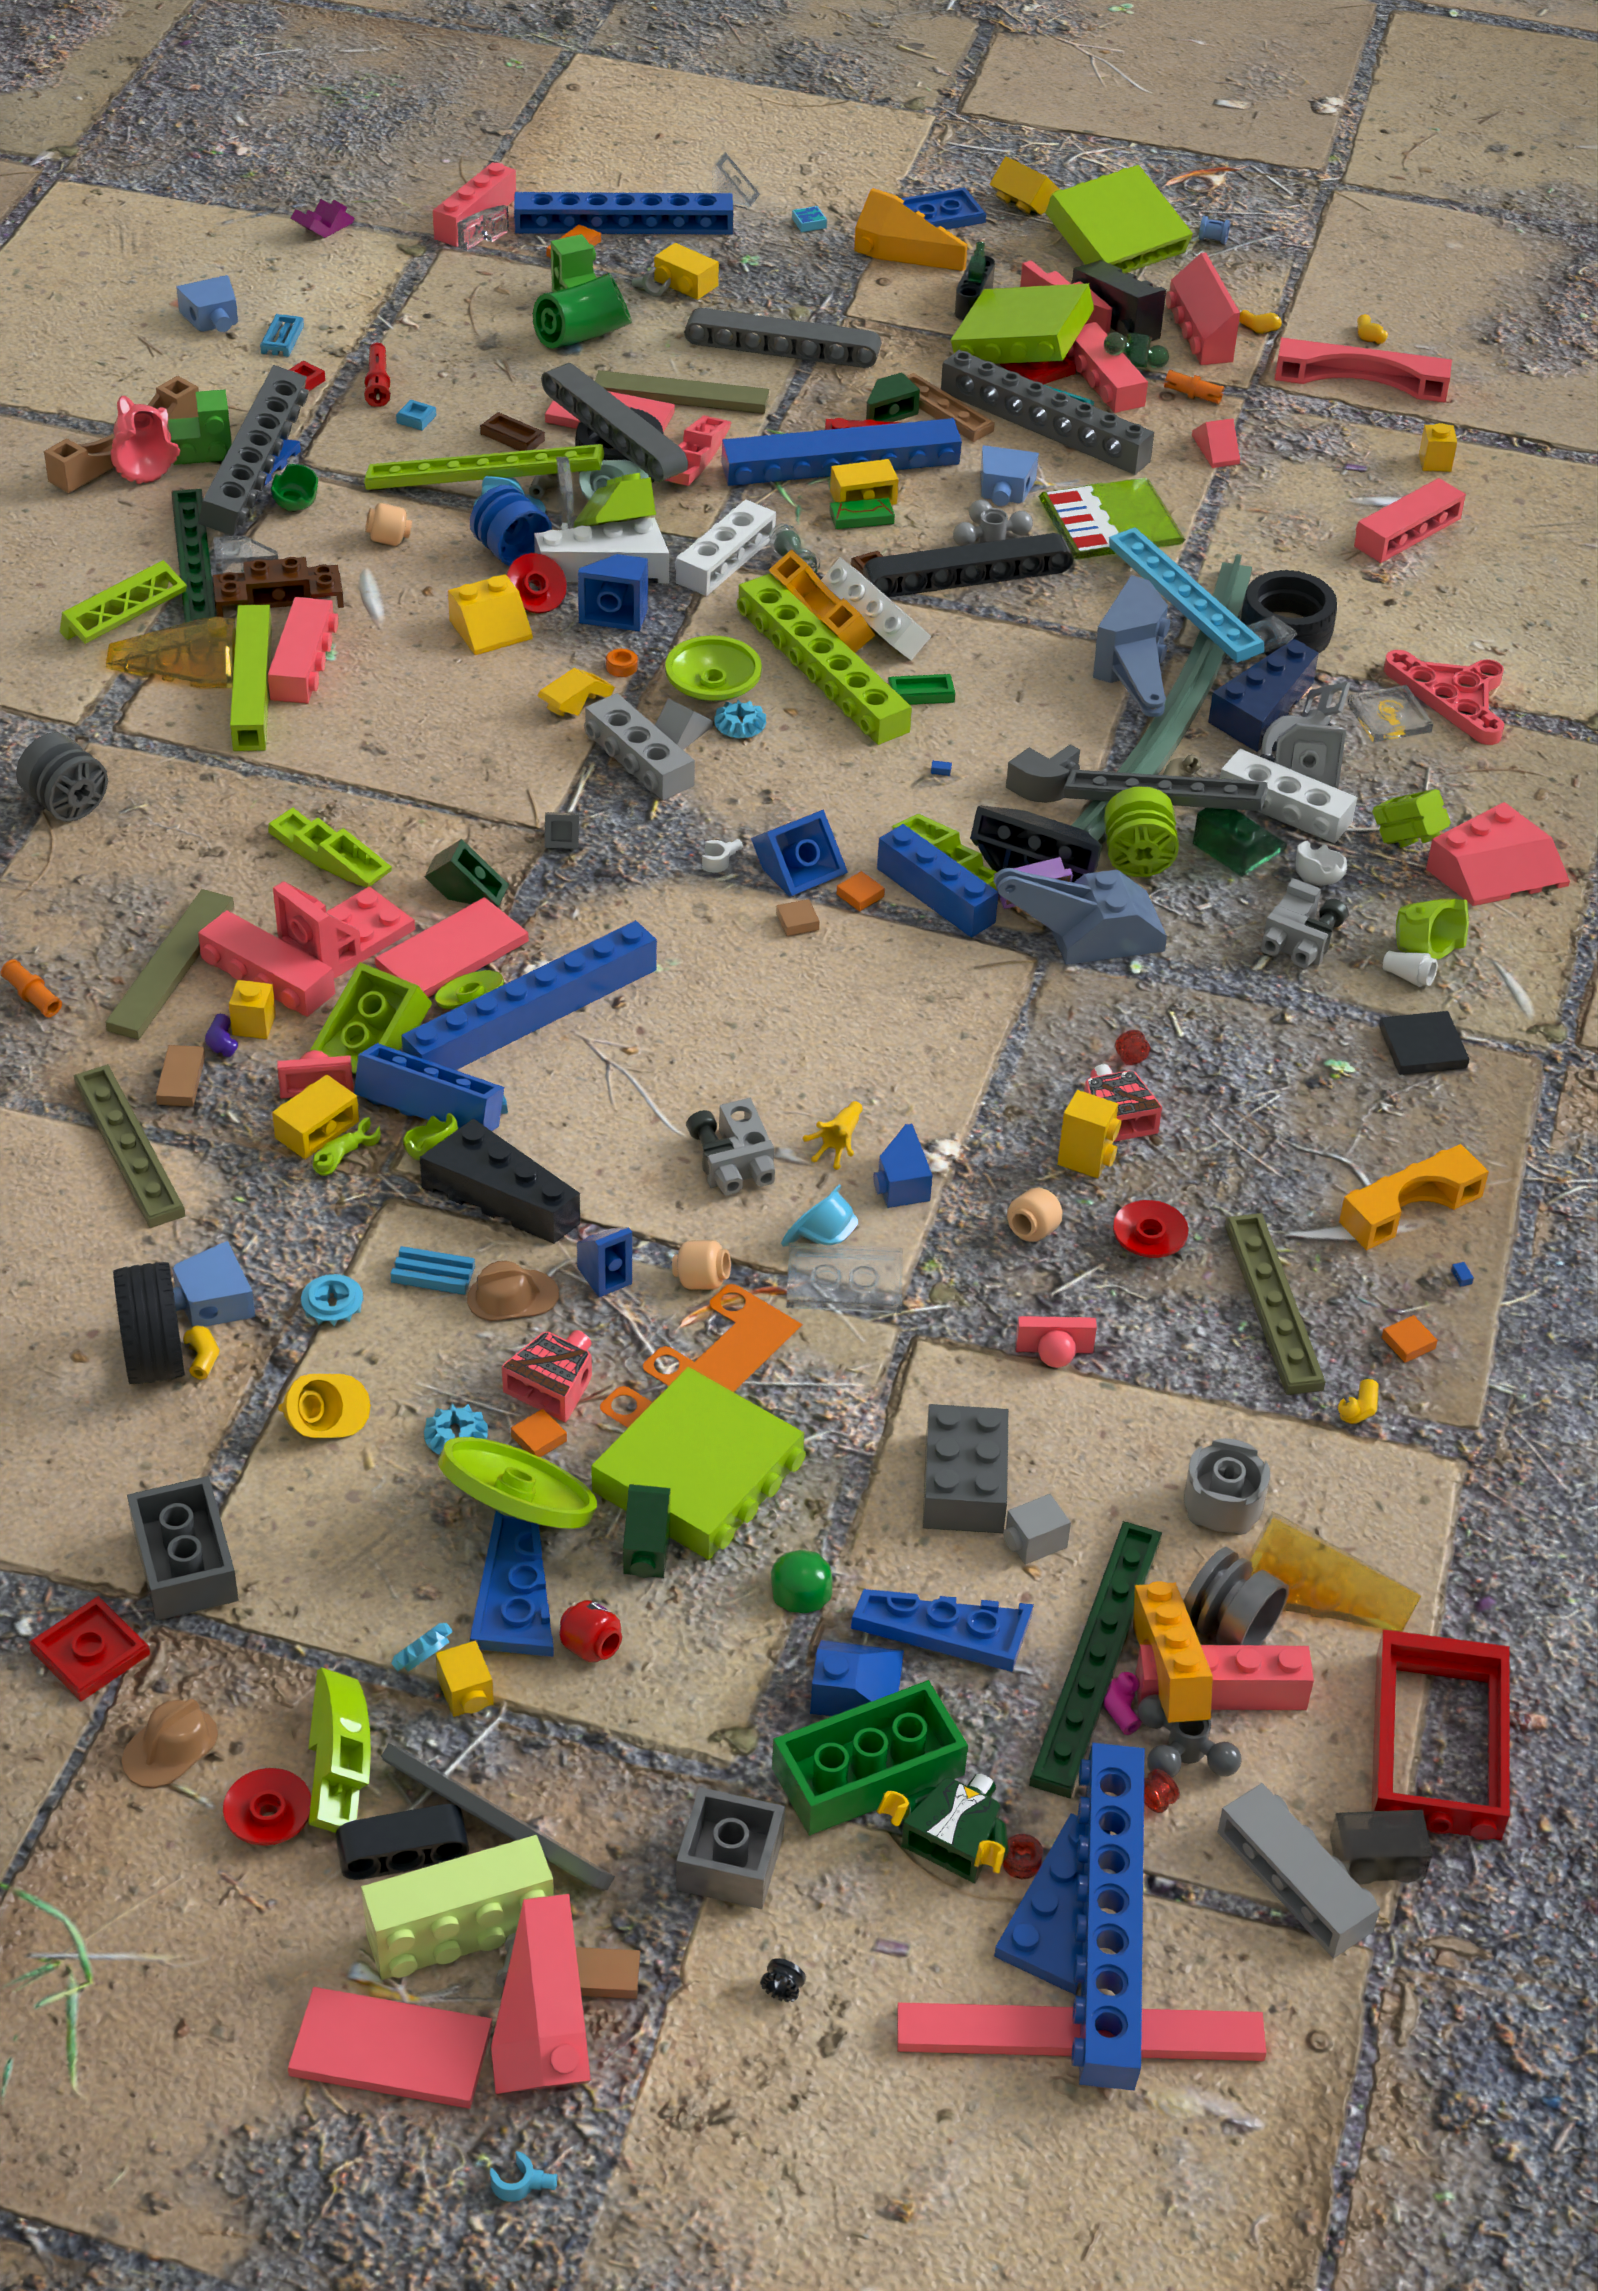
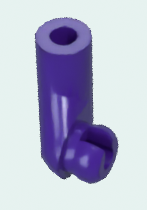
M220 1013L215 1016L205 1035V1042L215 1053L218 1054L220 1052L224 1057L228 1058L237 1050L238 1042L231 1039L230 1034L227 1032L231 1026L230 1018Z

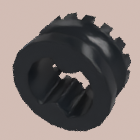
M775 1958L768 1963L767 1973L762 1976L760 1984L762 1989H766L765 1992L767 1994L772 1992L771 1997L775 1998L778 1995L779 2001L784 1999L785 2002L789 2003V2001L794 2002L798 1998L799 1988L805 1984L806 1975L793 1962Z

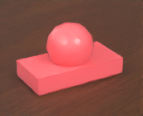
M312 1050L306 1052L298 1060L277 1061L281 1099L295 1097L305 1090L307 1086L314 1084L325 1075L330 1076L354 1093L351 1055L329 1057L322 1051Z
M1018 1316L1015 1341L1016 1352H1038L1041 1361L1048 1366L1054 1368L1064 1367L1073 1360L1076 1353H1093L1097 1330L1096 1318Z

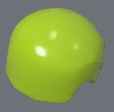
M447 1114L446 1122L431 1116L426 1126H417L407 1131L403 1138V1145L408 1155L420 1162V1156L457 1131L458 1125L453 1114Z

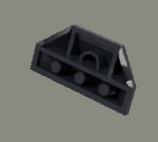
M982 805L977 806L970 836L971 841L975 846H978L988 865L996 872L1004 868L1014 869L1061 857L1064 869H1071L1073 883L1084 874L1096 872L1103 846L1083 829L1025 810Z

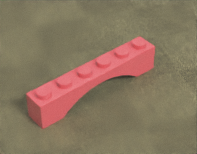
M1281 337L1275 380L1305 384L1328 378L1364 379L1395 387L1416 399L1446 403L1452 359Z

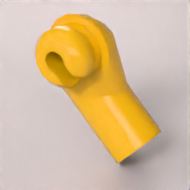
M1243 310L1240 313L1239 322L1259 334L1277 331L1282 325L1281 318L1275 313L1254 315L1248 310Z
M1366 314L1360 315L1357 318L1358 335L1363 341H1375L1376 344H1383L1386 341L1388 333L1386 330H1383V326L1371 323L1370 316Z
M196 1325L184 1333L183 1340L184 1344L191 1343L188 1348L195 1350L197 1353L189 1369L190 1374L197 1379L204 1380L208 1377L220 1349L210 1330L204 1326Z
M1364 1379L1359 1383L1357 1400L1354 1397H1349L1348 1403H1346L1344 1398L1338 1403V1412L1344 1422L1357 1424L1376 1414L1378 1383L1373 1379Z

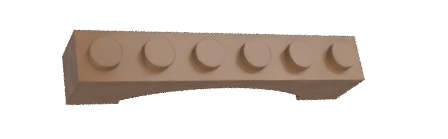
M176 376L156 387V394L148 406L156 409L165 408L169 419L198 417L196 392L199 391L198 386L180 376ZM114 434L85 444H76L66 438L46 449L44 457L48 482L70 493L114 468L115 466H113L111 461Z

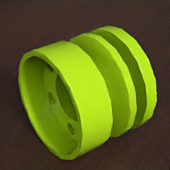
M1132 787L1122 790L1111 798L1105 807L1104 823L1107 835L1108 857L1112 866L1123 874L1132 877H1149L1160 874L1169 868L1177 858L1179 850L1177 830L1175 828V812L1171 799L1162 791L1151 787Z

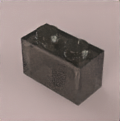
M1423 1810L1341 1812L1335 1814L1330 1834L1333 1856L1337 1857L1344 1864L1347 1873L1357 1884L1388 1880L1409 1883L1426 1878L1432 1858V1851Z

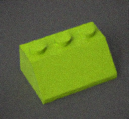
M634 473L606 480L607 486L600 487L595 491L573 524L574 528L578 526L601 525L608 522L632 521L656 515L651 477L641 479L640 473Z

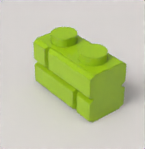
M1436 789L1394 797L1373 807L1374 809L1372 810L1377 825H1380L1379 831L1383 842L1387 844L1398 842L1400 847L1414 844L1419 841L1418 838L1421 839L1422 843L1430 842L1433 838L1441 835L1440 831L1451 824L1447 810L1443 808L1444 802L1440 791Z

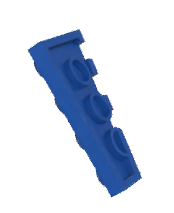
M1071 1813L998 1941L994 1957L1076 1995L1078 1983L1074 1982V1963L1076 1954L1082 1955V1942H1075V1923L1077 1914H1083V1902L1076 1901V1883L1078 1874L1084 1875V1863L1077 1862V1844L1079 1835L1085 1836V1824H1079L1078 1816ZM1103 1830L1107 1834H1110L1111 1832L1109 1830Z

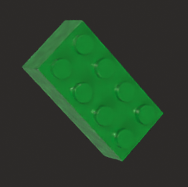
M927 1680L774 1738L772 1770L810 1836L877 1810L887 1791H895L907 1797L928 1787H936L946 1778L956 1779L964 1776L968 1744L932 1684Z

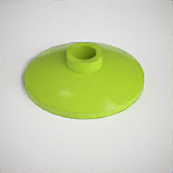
M491 970L468 973L442 986L437 991L435 1000L437 1005L442 1008L455 1009L504 985V979L502 974Z

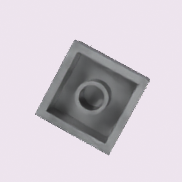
M699 1787L676 1860V1890L763 1909L784 1836L785 1806Z

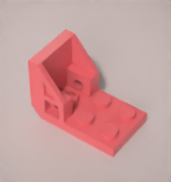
M285 881L273 887L278 938L332 967L334 978H337L358 965L359 962L365 961L415 930V920L370 886L326 911V905L317 898Z

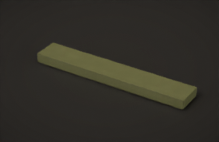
M598 370L595 382L610 392L678 405L764 414L769 400V389L601 370Z
M201 889L105 1021L107 1031L137 1040L141 1038L200 955L198 932L226 910L230 912L234 907L233 897Z
M107 1064L73 1075L75 1085L149 1228L186 1217L185 1208L110 1066Z
M1263 1214L1226 1217L1225 1228L1286 1395L1324 1391L1326 1381Z

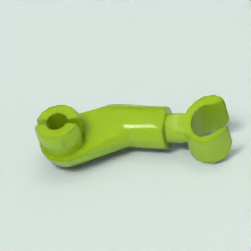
M367 1117L358 1124V1131L352 1134L348 1132L327 1142L321 1151L314 1155L313 1169L321 1176L331 1175L338 1167L344 1155L357 1149L359 1144L362 1143L365 1146L376 1145L381 1137L380 1126L373 1135H364L371 1126L370 1118Z

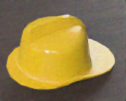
M307 1374L300 1376L291 1384L283 1403L278 1405V1411L283 1412L287 1423L303 1436L311 1438H342L354 1435L364 1427L369 1418L371 1404L369 1394L363 1384L352 1376L345 1374Z

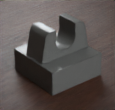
M545 813V848H579V813Z

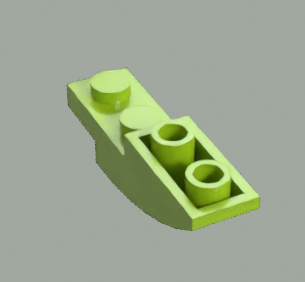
M321 1667L317 1670L308 1747V1749L316 1751L308 1825L336 1833V1830L344 1823L357 1820L360 1789L369 1784L371 1762L370 1723L366 1700L359 1680Z

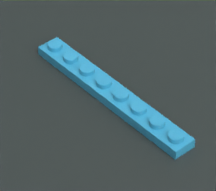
M1136 527L1109 537V547L1140 576L1149 580L1162 596L1236 663L1248 660L1264 652V641Z

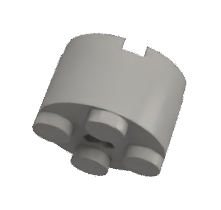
M1227 1438L1213 1440L1212 1445L1201 1449L1202 1446L1196 1449L1189 1462L1184 1490V1504L1188 1511V1518L1195 1525L1205 1526L1215 1531L1233 1532L1239 1535L1246 1534L1262 1515L1270 1480V1467L1266 1460L1264 1464L1259 1456H1257L1258 1450L1248 1443Z

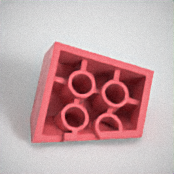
M1505 802L1433 838L1426 866L1427 871L1463 899L1467 900L1472 906L1510 899L1511 893L1527 890L1529 894L1542 892L1544 886L1555 884L1557 888L1568 887L1570 883L1553 838Z

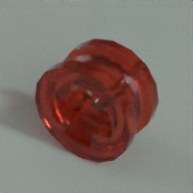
M1134 1029L1121 1034L1114 1046L1122 1062L1126 1065H1135L1142 1062L1151 1051L1150 1044L1145 1040L1144 1034Z
M1155 1768L1148 1773L1147 1778H1144V1804L1152 1811L1163 1813L1168 1809L1169 1804L1179 1800V1788L1165 1771Z
M1016 1834L1008 1839L1009 1853L1002 1862L1004 1870L1013 1878L1021 1880L1036 1876L1042 1863L1043 1848L1038 1839L1028 1834ZM1015 1852L1021 1856L1026 1853L1030 1854V1861L1024 1857L1016 1860Z

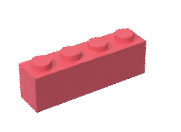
M492 162L433 209L434 239L458 247L512 203L516 192V170L504 166L502 163Z
M1096 322L1085 324L1066 357L1076 365L1077 372L1081 373L1090 387L1098 393L1102 401L1114 413L1144 407L1148 381Z
M1437 478L1358 521L1354 547L1382 563L1460 520L1466 494L1442 479Z
M294 598L268 672L270 700L308 704L312 691H317L319 671L323 672L325 668V652H330L332 632L336 633L338 629V614L333 613L332 600Z
M228 910L198 932L201 958L206 963L220 968L237 980L273 984L274 999L306 1017L335 995L332 967Z
M1140 1645L1135 1672V1676L1139 1681V1688L1137 1689L1138 1706L1146 1696L1152 1694L1159 1695L1157 1668L1151 1645ZM1201 1645L1213 1675L1211 1710H1307L1314 1683L1309 1646Z

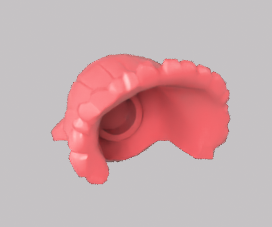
M121 396L117 401L118 417L113 429L112 464L115 466L116 471L121 473V476L130 482L134 480L137 484L154 482L168 471V468L171 467V464L175 463L177 456L180 455V448L178 444L171 442V434L167 429L169 420L167 410L163 407L156 409L145 404H134L128 397Z

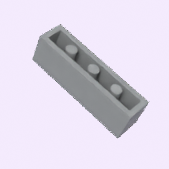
M1261 1783L1222 1808L1218 1834L1333 1959L1374 1932L1380 1911L1374 1896L1367 1889L1361 1888L1351 1878L1344 1864L1337 1857L1331 1856L1320 1845L1314 1832L1308 1826L1302 1825L1289 1812L1286 1803L1280 1796L1273 1795Z

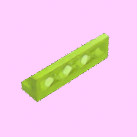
M162 560L63 611L59 632L66 640L78 636L86 644L186 591L187 585ZM170 581L173 586L167 589Z

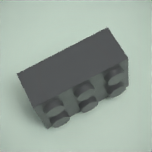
M929 1404L925 1447L924 1529L1003 1534L1007 1509L1009 1409Z
M209 1476L127 1494L132 1527L156 1621L239 1601L235 1570Z

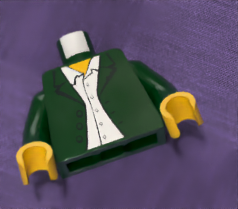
M975 1774L967 1786L952 1778H946L937 1787H928L907 1797L895 1791H887L876 1811L878 1814L886 1813L893 1816L891 1823L895 1826H899L901 1821L905 1820L901 1847L974 1884L978 1880L984 1864L993 1867V1872L999 1874L1002 1862L1009 1853L1007 1827L999 1819L1001 1805L998 1801L991 1798L996 1790V1785L994 1781L983 1774Z

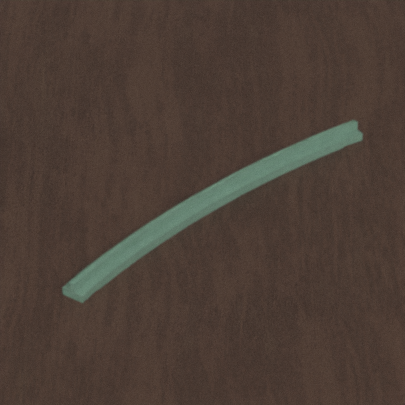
M1240 554L1235 555L1233 564L1222 562L1213 597L1238 619L1241 615L1243 599L1252 573L1251 566L1240 565L1242 558ZM1201 630L1179 677L1165 700L1164 713L1154 718L1145 734L1117 772L1159 775L1188 731L1226 655ZM1093 800L1071 826L1085 830L1102 845L1107 840L1104 813L1109 801Z

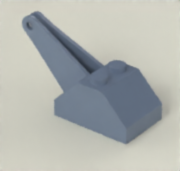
M1131 575L1098 626L1093 678L1109 683L1121 681L1146 716L1158 717L1164 713L1166 699L1160 663H1163L1167 653V645L1164 644V638L1167 636L1170 627V619H1167L1168 605L1149 580Z
M1004 868L997 872L994 877L998 892L1003 898L1051 929L1066 965L1165 952L1167 935L1147 891L1119 870L1087 873L1074 883L1030 874L1013 868Z

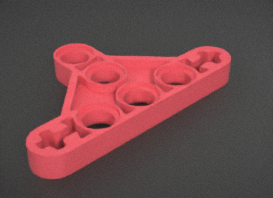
M1392 650L1387 653L1384 673L1477 742L1485 745H1494L1501 741L1504 722L1489 710V692L1500 686L1504 668L1499 662L1484 659L1470 666L1420 661L1404 650ZM1483 673H1490V674H1493V675H1495V676H1489V675H1485V674H1483ZM1415 679H1421L1427 682L1416 681ZM1460 684H1467V685H1470V686H1472V687H1465V686H1462V685H1460ZM1437 695H1443V696H1447V697H1449V698H1441V697H1438ZM1460 712H1468V713H1471V714H1473V715H1466V714H1462V713H1460Z

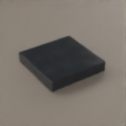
M1448 1011L1380 1018L1379 1028L1399 1075L1468 1068L1470 1059Z

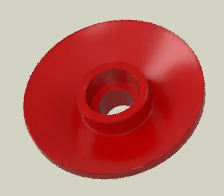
M529 553L518 557L510 565L506 575L519 591L526 611L538 614L547 613L561 604L566 595L567 581L563 570L553 559L542 554ZM529 584H535L538 588V591L532 590L529 587Z
M1139 1200L1125 1205L1118 1211L1114 1218L1113 1232L1117 1241L1131 1253L1142 1257L1161 1258L1176 1253L1185 1245L1189 1227L1182 1213L1173 1206L1156 1200Z
M279 1768L254 1770L240 1777L229 1788L223 1803L224 1820L229 1830L246 1843L259 1846L279 1844L297 1835L307 1824L310 1815L311 1793L306 1783L290 1771ZM268 1812L275 1813L271 1816H263L265 1813Z

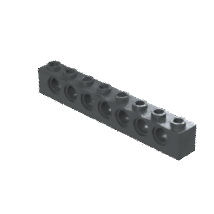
M958 350L942 364L941 390L958 400L1134 475L1151 462L1154 432L1140 424L1129 422L1118 417L1116 414L1103 411L1090 403L1079 401L1068 396L1066 393L1053 390L1040 382H1034L1020 376L1016 372L1003 369L992 362L984 361L965 351Z
M276 365L272 366L202 501L198 524L234 536L239 525H245L249 514L248 507L253 509L258 496V491L256 490L262 491L267 477L266 473H271L275 456L279 457L284 444L283 439H288L292 423H296L301 406L304 407L309 394V390L305 389L307 376Z

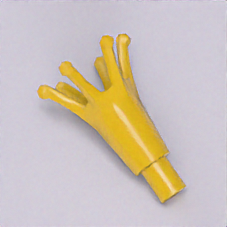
M852 1101L848 1107L842 1109L829 1122L823 1123L818 1121L816 1127L821 1130L803 1136L804 1142L819 1137L823 1139L822 1146L811 1157L812 1162H817L828 1148H833L836 1150L833 1168L838 1170L841 1167L840 1157L845 1147L848 1156L851 1157L855 1154L851 1148V1136L859 1121V1115L863 1111V1107L859 1102Z

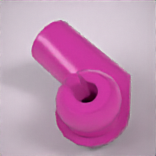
M1122 1672L1111 1681L1104 1699L1105 1709L1124 1735L1134 1733L1140 1728L1142 1723L1131 1709L1135 1691L1139 1688V1681L1130 1672Z

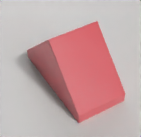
M1233 418L1205 422L1192 430V437L1212 468L1240 464Z

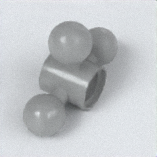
M977 500L971 504L969 516L972 521L980 524V526L974 527L971 523L962 522L955 527L953 538L960 546L973 544L977 537H979V543L1006 540V531H1012L1016 535L1027 534L1032 529L1033 520L1030 514L1025 511L1013 513L1008 520V515L1003 510L992 508L991 504L986 500Z

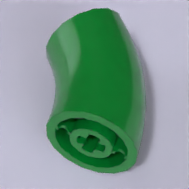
M610 273L574 287L540 295L534 303L532 313L537 337L543 345L552 349L591 340L632 323L627 305Z

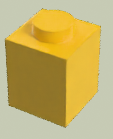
M1443 423L1435 425L1424 424L1419 450L1422 471L1452 472L1457 447L1454 425Z
M237 980L229 1002L232 1035L268 1039L276 1016L273 984Z
M476 1640L435 1653L437 1679L453 1717L465 1713H476L485 1707L494 1705L493 1679Z

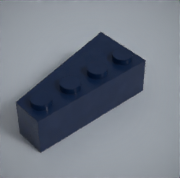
M1296 639L1286 643L1212 692L1208 723L1258 752L1262 747L1263 736L1271 723L1281 716H1287L1293 704L1296 705L1314 683L1319 653Z

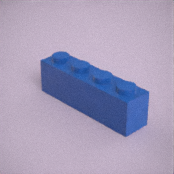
M904 824L879 838L877 869L972 938L996 923L999 895L997 890Z
M376 1043L358 1055L354 1094L367 1098L372 1104L387 1105L398 1109L404 1115L418 1116L427 1120L431 1116H435L438 1120L446 1122L447 1114L451 1113L457 1121L458 1129L474 1118L493 1131L499 1127L504 1087Z

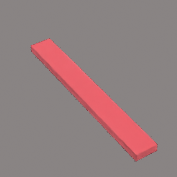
M898 2002L897 2052L1072 2056L1074 2037L1080 2038V2024H1073V2007ZM1142 2009L1141 2058L1265 2061L1267 2052L1263 2012ZM1099 2030V2031H1097L1099 2034H1101V2035L1104 2036V2037H1108V2038L1115 2037V2036H1114L1111 2032H1109V2031H1106V2030Z

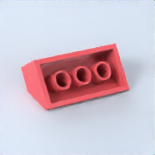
M1200 253L1171 279L1170 291L1166 293V306L1168 309H1171L1175 323L1179 324L1182 329L1183 338L1189 342L1191 352L1196 355L1200 365L1233 362L1240 312L1207 253Z

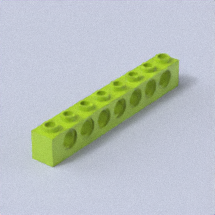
M771 573L739 584L737 608L740 614L745 616L760 633H763L776 649H779L787 656L791 663L808 677L810 682L818 686L829 700H832L847 717H850L861 728L865 735H868L877 745L910 733L912 707Z

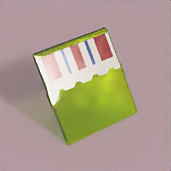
M1148 478L1089 484L1082 487L1046 491L1038 496L1058 533L1062 535L1076 560L1116 554L1109 547V537L1134 527L1158 548L1180 545L1186 540Z

